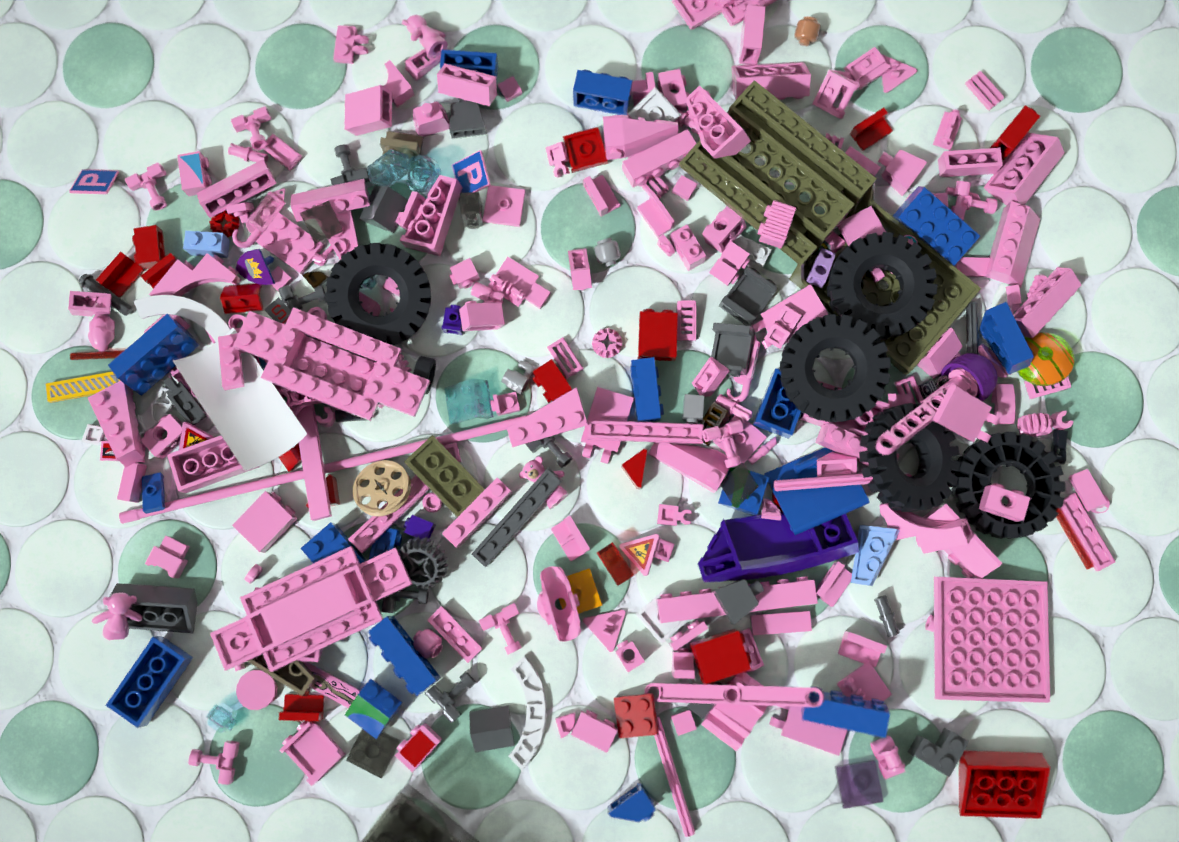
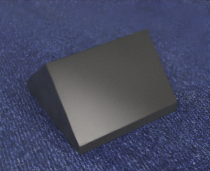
M374 186L369 197L370 206L364 207L359 219L394 233L398 225L395 220L399 212H404L408 199L388 186Z
M509 705L469 712L470 736L475 752L515 746Z

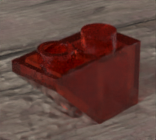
M613 542L597 552L598 557L617 586L634 576Z

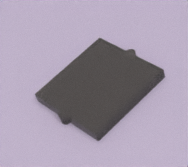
M329 200L317 206L313 205L312 208L300 213L314 243L327 238L331 239V236L343 232V228Z
M744 463L730 471L729 475L720 484L735 508L746 499H749V496L759 487Z

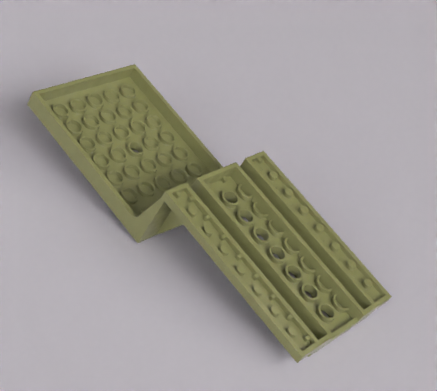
M754 80L729 107L727 112L751 140L746 145L749 147L750 152L744 154L740 151L736 155L714 159L699 140L679 162V166L757 231L761 222H766L767 217L764 216L767 205L771 206L773 200L796 207L781 250L798 263L789 280L801 290L810 285L806 280L817 258V251L824 241L844 219L869 206H872L885 231L893 233V237L897 238L899 235L915 237L918 245L922 248L920 253L922 255L927 254L932 261L929 264L930 269L935 268L937 276L934 279V284H937V294L933 296L935 302L932 309L927 312V316L916 327L896 338L890 337L887 340H880L885 343L888 349L886 354L887 358L890 357V363L904 375H908L981 288L876 204L873 198L877 178ZM762 158L765 164L758 166L755 163V159ZM771 170H777L780 176L778 178H773L770 176L769 172ZM786 182H791L794 184L795 188L793 190H788L785 188L784 184ZM801 194H806L809 196L810 200L808 202H802L799 196ZM821 206L824 209V214H817L814 208ZM846 241L845 245L836 252L832 265L841 252L848 247ZM879 268L885 276L881 280L888 283V288L882 289L879 286V281L875 283L871 274L866 272L862 278L864 282L861 284L862 293L866 295L865 298L874 305L878 304V306H889L890 302L895 303L899 297L898 291L900 290L899 281L895 279L896 276L888 270L884 271L882 268ZM826 280L822 288L811 284L825 309L830 314L838 316L836 311L832 312L829 304L831 298L830 296L827 297L829 281Z

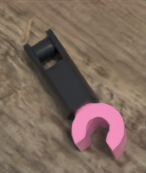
M324 407V411L328 415L326 419L315 416L318 423L323 427L332 426L335 420L336 422L368 421L361 417H355L354 414L341 409H337L333 413L328 407Z
M1067 411L1055 412L1050 416L1053 428L1057 429L1053 430L1051 451L1057 458L1054 463L1059 462L1061 465H1064L1066 462L1068 431H1065V429L1071 427L1074 422L1071 420L1062 422V417L1067 414Z

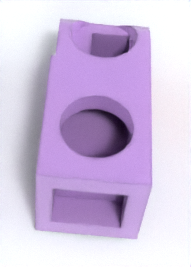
M821 248L806 282L822 288L827 280L836 253Z

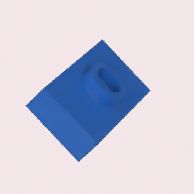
M161 472L142 476L143 512L146 514L165 510L164 475Z

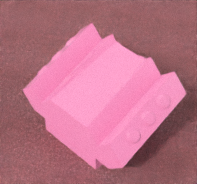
M745 672L734 675L730 682L728 681L726 684L763 686ZM730 689L727 697L729 700L734 701L737 699L738 693L735 689ZM714 704L701 725L737 751L742 746L745 738L750 734L758 719L764 714L767 706Z

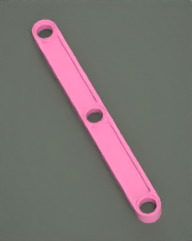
M651 683L646 686L644 691L645 694H648L650 689L655 686L659 690L658 697L654 698L655 702L818 707L822 705L825 698L820 689L806 687ZM730 689H735L738 693V697L734 701L729 700L727 697ZM812 691H816L820 695V701L816 704L809 700V694Z

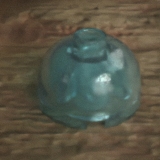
M426 155L411 157L405 168V174H408L406 184L414 192L428 193L439 175H441L439 164L433 158Z

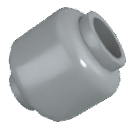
M611 238L598 241V245L594 247L598 263H605L606 267L617 264L616 260L621 257L617 241Z

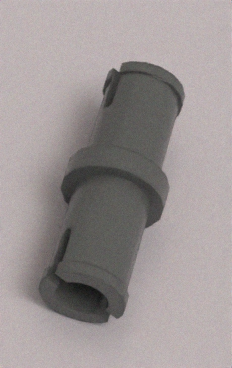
M887 596L875 598L874 601L880 613L879 619L884 624L887 637L900 634L894 620L895 614L890 609Z

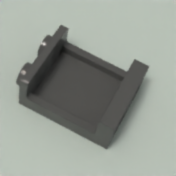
M746 267L743 274L719 304L720 308L747 326L753 324L778 289L772 280L763 278L758 270Z
M713 323L712 330L715 332L711 357L727 367L730 376L740 377V375H747L755 331L751 326Z

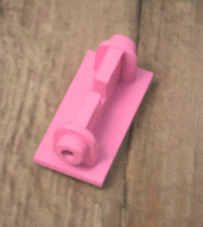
M953 109L950 113L944 112L933 145L951 150L962 120L959 110Z

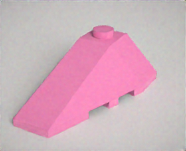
M628 115L604 116L603 129L606 159H620L632 156L677 135L678 122L664 120L652 122L645 121V118L642 117L630 119Z

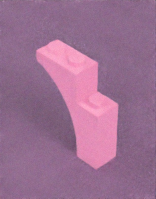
M206 253L196 267L188 261L183 263L177 259L149 295H174L182 297L191 289L206 283L226 282L238 285L242 279L237 276L239 272L231 266L226 268L222 265L224 261L214 254L212 257Z
M881 503L879 505L880 513L886 520L887 528L900 530L895 540L916 536L917 545L921 547L923 554L968 545L974 536L966 518L954 521H936L923 518L912 512H901V510L891 509L888 507L889 503Z

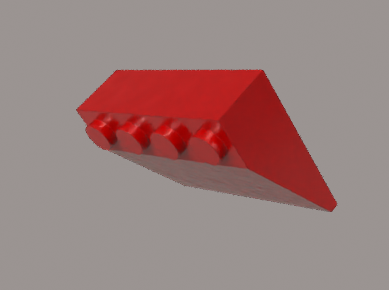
M964 750L958 767L959 815L1041 819L1050 773V766L1043 754Z

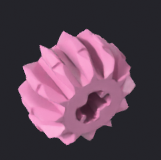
M1046 413L1022 416L1018 419L1017 424L1019 434H1026L1034 438L1048 435L1052 432L1053 427L1050 416Z

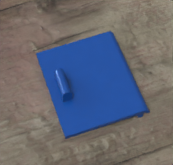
M826 447L764 473L765 476L769 477L768 484L794 535L870 503L861 484L785 491L774 490L775 480L817 477V459L835 452Z

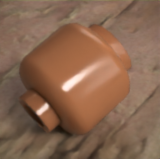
M805 16L797 22L794 36L800 45L809 46L810 43H815L818 40L821 26L816 18Z

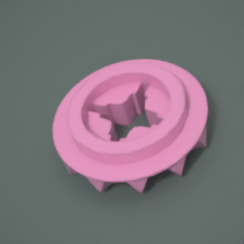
M610 328L600 329L594 334L592 347L597 355L603 358H611L620 352L622 339L616 330ZM607 336H609V341L613 343L609 344L606 350L605 344L602 341H605Z

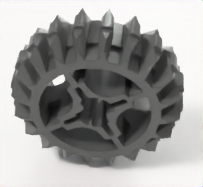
M417 537L414 540H408L399 549V555L412 582L410 587L416 584L417 589L422 586L425 590L429 586L433 588L447 574L446 570L449 564L446 562L448 557L443 556L445 550L440 551V544L435 546L434 540L428 542L426 537L422 540Z

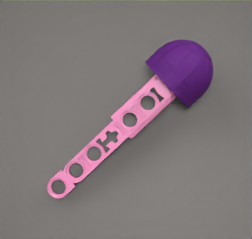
M968 353L960 355L948 363L940 374L942 386L925 398L920 406L896 423L890 431L887 430L879 437L876 443L878 452L884 455L893 453L900 445H903L930 424L938 408L932 405V402L941 404L945 396L944 393L948 391L951 384L982 402L987 399L997 384V372L991 361L984 356ZM911 421L915 423L917 427H910L907 424V422ZM894 432H901L904 437L900 438ZM886 441L891 447H884L881 442Z

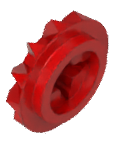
M227 209L213 216L211 221H209L212 232L223 233L227 238L233 236L234 230H238L240 226L239 217H235L234 214H228ZM224 219H226L227 222H230L228 224H225L224 227L220 224V222H223Z

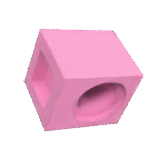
M626 639L617 645L618 649L615 652L627 672L645 662L633 641L628 642ZM632 649L635 655L632 660H626L623 657L625 650Z

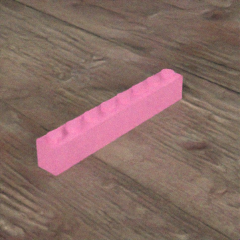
M807 576L796 578L797 582L789 583V579L777 580L775 585H770L769 581L760 582L764 591L755 596L759 605L751 612L818 604L815 581L808 580ZM711 589L699 590L700 594L692 595L691 591L680 592L679 597H672V593L660 595L661 599H656L659 623L723 616L726 614L713 592H711Z

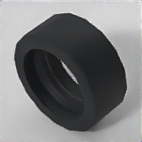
M420 356L416 362L413 374L430 380L425 393L428 394L434 380L436 360Z

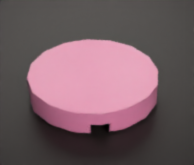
M252 670L245 673L237 684L236 694L238 701L250 710H260L267 707L274 701L277 695V684L274 678L262 670Z

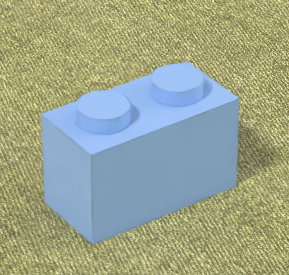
M185 231L183 249L190 255L205 256L208 253L212 257L215 254L218 257L228 258L230 240L223 233Z

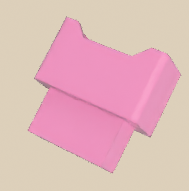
M165 536L160 547H153L145 564L148 566H159L167 570L170 577L180 578L188 562L184 557L190 546L170 536Z

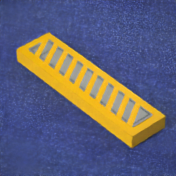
M113 372L46 383L47 401L54 403L92 396L120 380L117 379Z

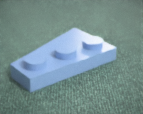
M866 525L859 526L857 539L859 553L855 554L851 583L873 586L900 530Z

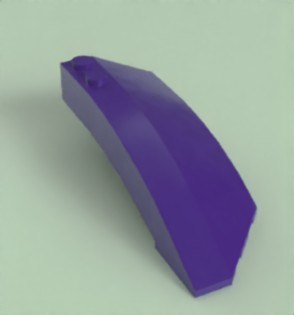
M781 512V521L763 519L761 515L727 520L723 518L719 530L712 537L704 556L700 558L697 564L703 582L751 580L800 571L859 553V545L846 514L797 535H794L793 531H791L790 524L783 512Z

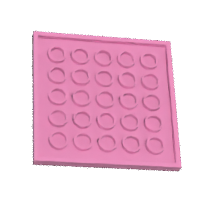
M934 577L935 699L1050 703L1047 582Z

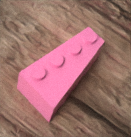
M439 175L427 194L428 198L419 207V212L415 219L411 220L408 225L407 232L400 238V242L406 248L437 256L441 255L462 191V186L457 179Z
M577 387L507 428L512 447L587 426V419Z

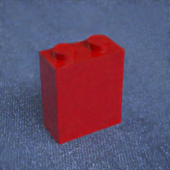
M1025 105L990 147L1001 148L1002 162L1040 118V115L1034 109Z
M644 309L640 311L638 359L654 357L655 361H675L677 356L678 313H674L673 310L654 312L655 310Z
M734 628L690 643L701 682L706 685L751 670L750 663H752L749 652L745 651L743 644H746L742 632Z

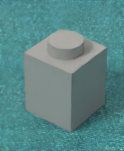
M684 395L682 420H687L686 423L698 424V421H702L703 395Z

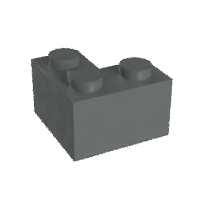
M944 728L936 744L917 735L908 753L950 777L969 741Z

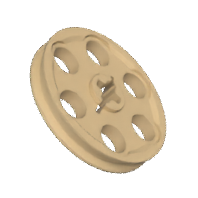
M382 460L374 462L365 467L355 479L353 498L359 508L368 515H389L401 508L407 501L411 491L410 477L405 469L394 461ZM379 468H385L383 474L376 475ZM397 472H401V477L397 480H394L393 475ZM364 480H370L368 486L361 487V483ZM376 482H378L381 486L385 488L384 490L388 493L387 495L384 493L383 490H380V487ZM403 489L402 495L394 496L396 490ZM365 497H371L368 504H362ZM381 502H388L386 508L379 509V505Z

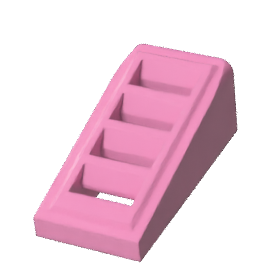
M425 48L406 60L405 69L417 81L440 63L441 56L430 57Z
M677 301V341H696V301ZM681 308H691V310H681ZM681 315H692V318H681ZM681 323H692V326H681ZM681 331H692V334H681Z
M1058 371L1062 380L1054 383V388L1052 389L1051 384H1047L1044 378L1040 376L1045 383L1046 391H1044L1037 377L1024 381L1029 399L1071 388L1069 377L1064 378L1062 372ZM1035 382H1036V385H1037V388H1038L1039 393H1036V391H1035V388H1034V385H1033V383H1035Z

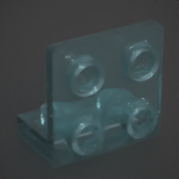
M471 379L445 387L450 424H457L474 418L489 419L494 417L490 402L488 380Z

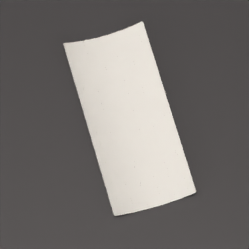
M232 328L226 335L235 334L237 332L234 328ZM218 342L192 356L173 360L245 471L276 459L294 447L307 435L275 386L261 378L263 369L252 354L247 352L241 353L244 387L224 390L222 387Z

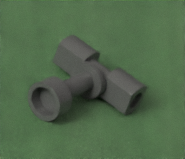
M342 144L334 148L336 157L341 158L344 170L341 171L340 176L330 179L332 186L364 179L365 182L371 181L366 167L359 170L351 168L348 159L351 152L348 145Z
M289 285L278 289L282 301L291 311L293 307L301 310L303 309V304L316 299L320 302L325 300V290L322 285L315 287V292L300 298L297 295L294 296Z
M555 435L525 444L533 454L541 447H548L558 458L556 463L561 468L568 465L573 459L568 452L563 453L554 443Z
M420 588L419 592L399 590L383 598L381 612L395 613L396 601H400L401 598L418 599V604H427L429 589Z
M466 671L460 676L461 681L449 693L446 691L442 693L436 685H433L425 693L434 704L437 703L444 710L442 712L443 715L451 723L461 715L454 706L456 703L454 698L466 687L471 688L476 683Z

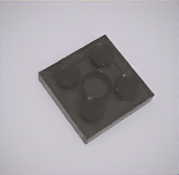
M361 729L346 761L382 779L401 740L383 731L375 739Z

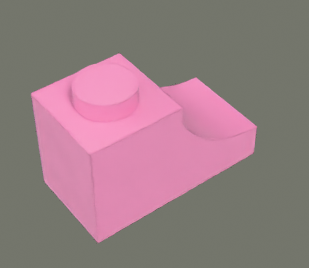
M389 60L384 64L388 73V81L383 87L392 92V103L398 108L413 97L414 92L411 85Z
M586 248L568 251L573 290L592 288Z
M70 291L68 310L72 315L92 317L95 314H110L112 295L107 293Z
M679 648L677 651H672V676L674 678L695 679L693 652H689V648Z

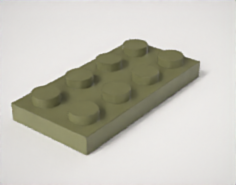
M433 435L404 461L412 472L457 518L485 490Z

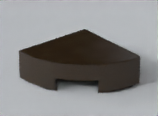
M310 271L302 275L313 289L323 285L328 278L322 272Z

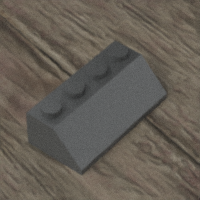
M117 583L110 594L111 596L114 593H126L129 596H136L137 601L131 605L130 610L141 614L142 620L135 621L127 618L129 629L180 633L194 632L198 603L195 589Z

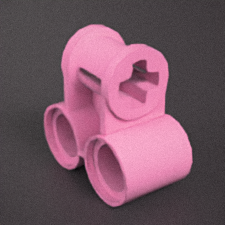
M886 736V738L870 743L884 779H889L905 772L906 766L901 761L897 752L899 750L898 746H895L891 736Z

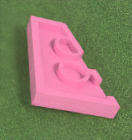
M352 210L315 218L339 260L347 251L350 252L354 247L359 246Z

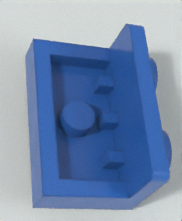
M389 528L372 544L369 560L400 546L402 541L401 530Z

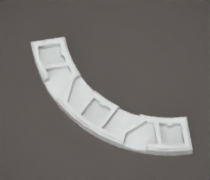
M156 295L133 301L141 319L156 315H166L167 313L169 315L182 316L202 326L213 337L215 342H218V337L225 336L231 330L229 325L213 310L188 298L174 295Z
M161 386L159 393L148 409L136 417L140 437H143L146 431L159 424L158 421L163 416L170 414L175 406L167 397L166 391L169 390L168 388ZM87 424L81 442L101 446V441H108L101 426Z
M525 655L510 669L518 679L526 699L525 728L518 744L508 755L521 771L530 762L540 745L547 715L546 697L541 679Z

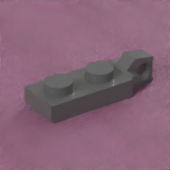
M172 376L163 381L169 389L166 391L167 397L186 422L196 425L208 416L182 382L177 384Z

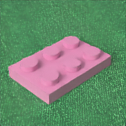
M280 213L276 215L256 241L260 246L301 275L312 263L314 254H319L324 247L322 242Z

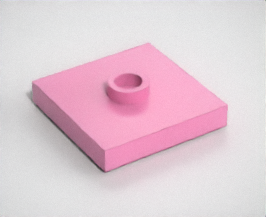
M488 186L483 222L520 227L525 190Z
M735 415L729 423L741 420L744 431L734 434L730 442L735 457H740L742 463L740 466H742L767 437L749 421H745ZM717 439L712 441L725 452L722 442L718 443Z

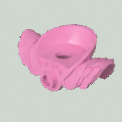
M556 566L547 567L540 573L542 591L538 595L537 610L540 616L547 621L548 625L552 624L559 641H570L581 633L580 619L576 606H580L577 594H572L564 570ZM558 598H563L566 601V607L562 610L555 607V601Z

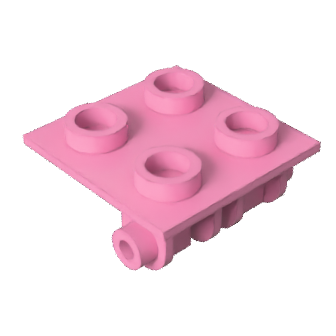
M507 257L496 275L493 274L490 277L491 282L487 287L494 289V292L504 294L503 298L519 307L539 276Z
M869 661L837 683L843 694L848 697L854 694L862 696L863 700L871 701V699L884 701L892 695Z

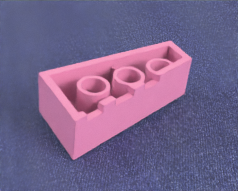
M119 381L88 397V400L116 459L125 467H128L143 459L144 455L140 441L141 437L138 432L139 425L135 414L136 407L132 397L133 389Z

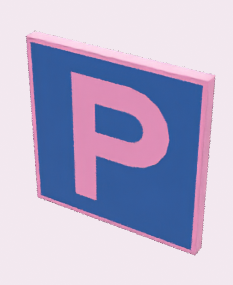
M482 150L452 164L455 179L462 186L460 199L466 198L491 185Z
M82 169L69 192L77 194H108L119 171Z

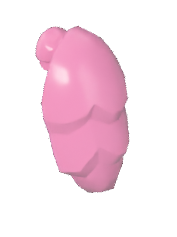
M95 314L89 322V342L93 348L101 352L108 349V345L112 342L115 335V321L110 318L109 314Z
M981 344L978 347V352L981 356L991 361L996 369L997 377H1008L1009 374L994 352L986 345Z

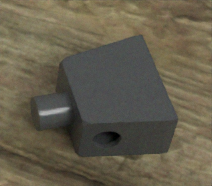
M458 98L459 102L451 104L449 131L452 139L486 135L478 103Z
M745 579L715 589L712 592L730 623L735 625L759 605L755 596L763 592L764 589L759 581L748 585Z

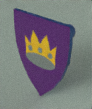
M253 249L245 252L239 258L235 270L243 278L259 285L275 284L268 265L274 262V258L271 255L264 258L261 249Z

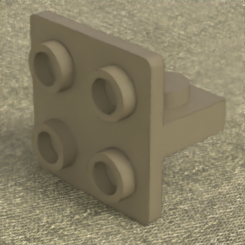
M387 131L386 138L381 137L380 146L383 150L381 166L417 172L423 137Z

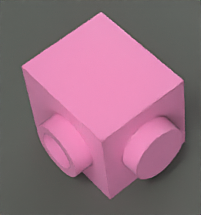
M470 258L450 267L452 274L449 276L453 284H458L460 289L463 287L464 289L474 285V282L480 280Z

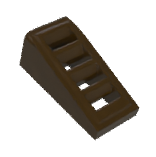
M713 402L700 424H704L703 430L708 429L706 428L707 425L721 428L724 427L731 415L728 410ZM712 419L716 420V421H717L716 424L713 423V422H711V420H712ZM703 438V443L709 446L712 441L705 442Z

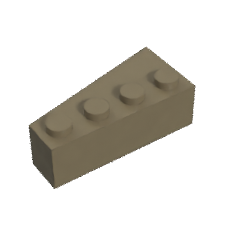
M263 654L247 661L301 696H308L318 680L302 661L296 660L273 672H270Z

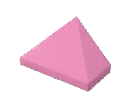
M831 452L817 459V477L857 474L856 457Z

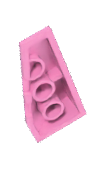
M700 85L685 98L696 130L700 136L701 144L714 159L736 155L751 142L745 131Z
M655 442L648 453L650 456L713 493L717 491L729 470L725 464V460H728L726 455L717 450L695 445Z

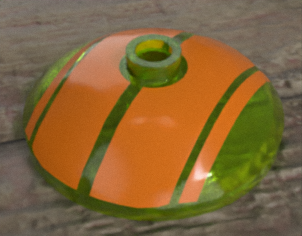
M1039 332L1034 338L1025 337L1034 356L1029 367L1017 371L1025 381L1037 386H1052L1062 382L1069 376L1074 366L1075 357L1071 346L1065 339L1048 332ZM1042 352H1047L1049 355L1045 356Z

